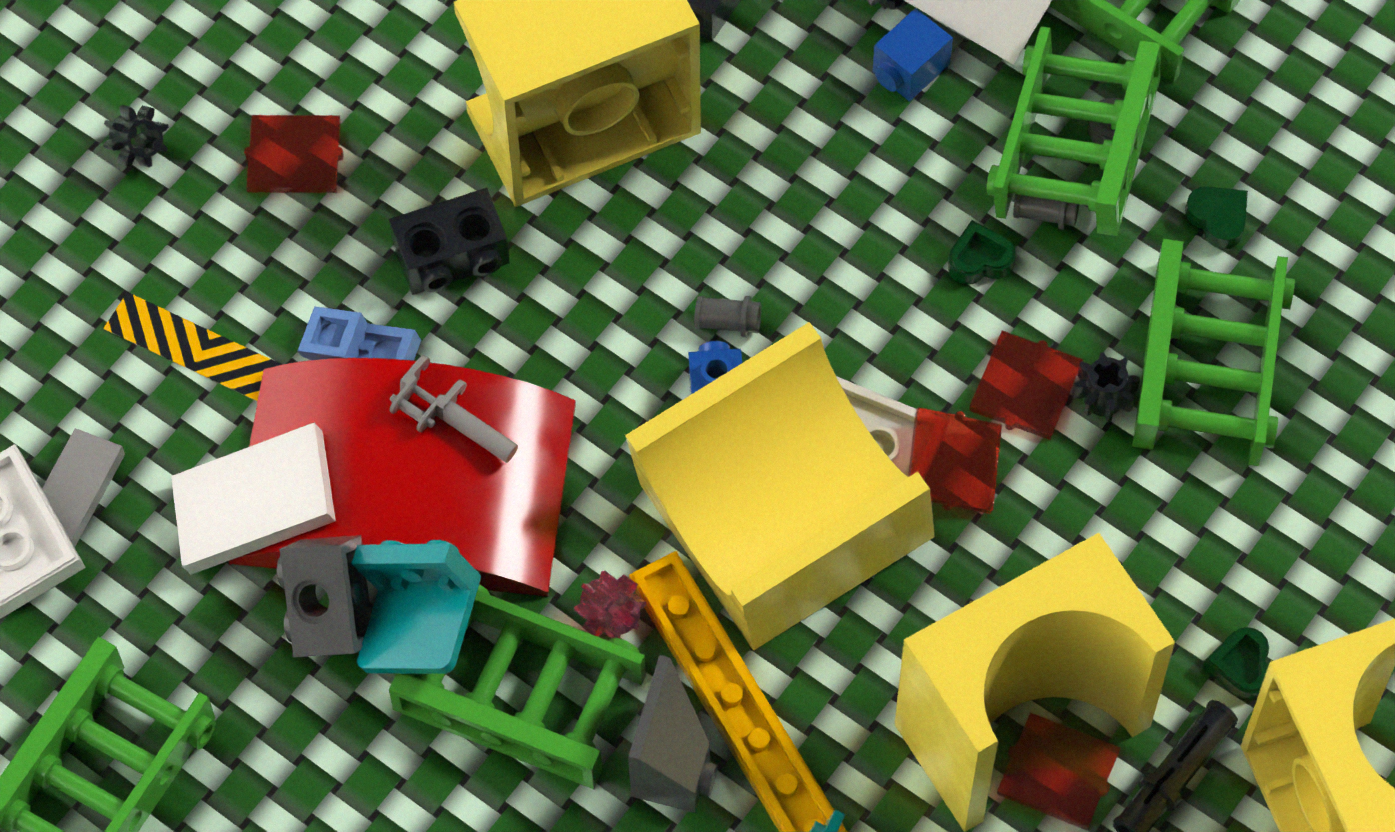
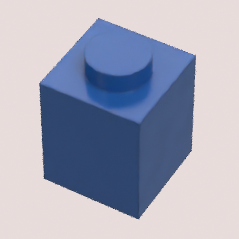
M915 8L874 45L873 73L884 88L891 92L897 91L910 102L950 65L953 37Z

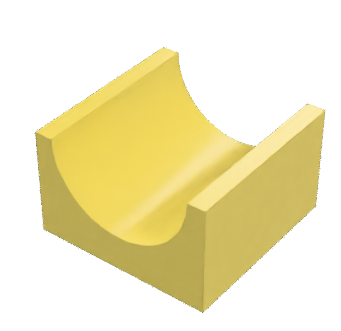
M687 0L454 1L455 14L473 52L486 89V94L466 101L467 113L515 207L701 133L700 23Z
M810 322L625 435L641 487L753 651L935 537L930 488L918 472L910 477L906 476L889 459L872 437L843 391L827 358L822 339Z
M1097 533L904 639L894 725L963 831L966 832L984 821L998 739L990 726L995 719L1010 708L1030 700L1048 697L1070 698L1089 703L1105 711L1116 719L1128 731L1131 737H1134L1151 727L1175 641L1100 533Z
M1395 619L1269 663L1240 747L1280 832H1395V788L1373 769L1362 752L1355 730L1371 723L1394 670Z

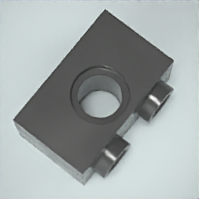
M361 535L301 539L279 549L280 558L277 563V577L280 586L285 589L287 612L284 617V631L287 639L292 642L293 657L355 654L361 650L371 616L367 579L351 564L357 545H362ZM317 585L322 587L328 594V608L323 606L316 597Z

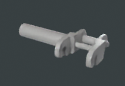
M422 355L400 380L399 394H393L389 400L392 404L389 411L395 414L401 410L418 421L416 429L419 432H423L427 426L432 428L435 424L433 419L437 416L505 463H508L517 452L519 446L456 404L457 395H462L466 389V382L461 379L458 380L446 395L440 394L437 398L417 386L421 369L425 371L430 363V358ZM413 393L431 404L425 412L408 401Z

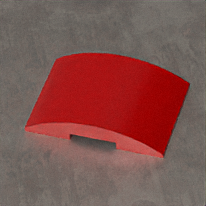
M331 358L301 361L266 368L263 370L249 447L315 423L323 431L336 521L229 560L228 562L234 565L277 569V563L280 558L279 549L301 539L361 535L362 545H377L386 540L397 541L403 544H427L430 540H443L458 548L459 553L481 575L479 584L488 591L548 597L576 400L528 382L480 370L431 362L425 371L421 369L417 386L435 398L440 394L446 395L460 379L467 383L464 393L457 395L456 404L519 446L513 458L508 463H505L437 416L433 419L435 424L432 428L427 426L423 432H419L416 429L418 421L401 410L395 414L389 411L392 404L389 399L393 394H399L400 380L416 362L414 360ZM415 393L408 399L410 403L423 412L431 405Z

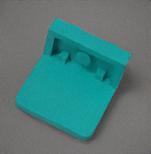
M386 540L377 545H357L351 564L378 590L358 655V666L366 673L446 674L451 672L459 656L481 575L459 553L456 546L443 540H430L427 544H403L397 541Z

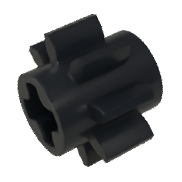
M121 105V116L117 117L114 121L105 120L104 124L109 128L110 140H107L103 147L112 151H120L117 163L130 167L136 157L140 165L151 167V156L155 155L158 151L167 152L168 148L163 144L162 132H165L169 126L166 123L151 121L155 112L154 108L142 105L136 115L132 107ZM136 127H139L141 129L140 134H137ZM132 138H135L136 145L131 144Z
M1100 352L1099 359L1091 366L1085 362L1079 364L1077 376L1080 380L1074 383L1072 397L1077 399L1084 398L1085 416L1093 413L1098 416H1105L1108 422H1112L1113 414L1117 413L1120 408L1127 412L1132 411L1135 400L1132 394L1138 391L1140 377L1135 375L1128 376L1126 368L1127 358L1119 361L1115 358L1107 357L1104 352Z

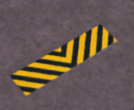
M129 292L126 293L103 328L255 401H258L263 370L283 365Z

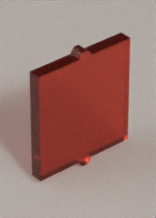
M252 115L250 145L244 149L245 158L248 160L247 192L337 193L338 164L344 158L343 149L340 148V115Z
M1001 331L972 399L969 411L1002 422L1007 430L1018 428L1051 440L1077 378L1079 364L1083 362V359L1047 347L1048 344L1044 340L1036 343Z
M918 407L915 411L908 477L918 472L930 488L931 502L943 504L945 510L949 511L953 507L991 514L994 509L1002 424L965 417L962 411L949 414Z
M1030 712L1017 745L1011 746L1008 750L1010 762L997 790V795L1087 831L1101 796L1109 794L1110 785L1107 781L1119 755L1120 747Z

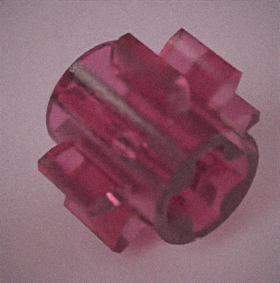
M605 570L601 571L599 579H595L588 584L583 583L581 585L583 589L580 598L581 604L574 607L575 612L584 619H587L583 629L597 637L601 636L604 632L609 638H620L621 634L628 633L632 629H638L640 627L638 624L640 609L646 606V602L634 594L638 584L626 575H622L616 580L615 577Z

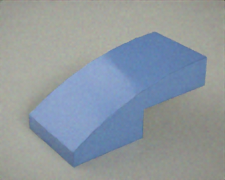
M314 306L298 352L302 357L309 360L331 358L414 360L421 339L417 332L412 329L368 324L360 312Z

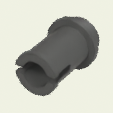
M1016 195L1013 215L1014 218L1020 217L1057 223L1058 229L1064 230L1066 225H1076L1080 204Z
M698 296L695 306V329L708 328L738 331L741 337L747 338L749 333L759 332L762 313L761 302H753L751 296H745L743 301Z

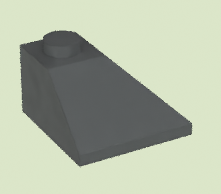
M659 655L628 756L631 797L695 813L700 795L706 797L711 795L716 778L717 765L710 763V743L671 658Z

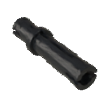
M1210 700L1207 703V707L1183 737L1178 740L1175 747L1154 773H1146L1139 781L1138 786L1140 790L1122 813L1113 820V827L1116 832H1150L1166 811H1174L1181 801L1179 795L1205 764L1228 732L1237 725L1238 719L1229 707L1216 700Z

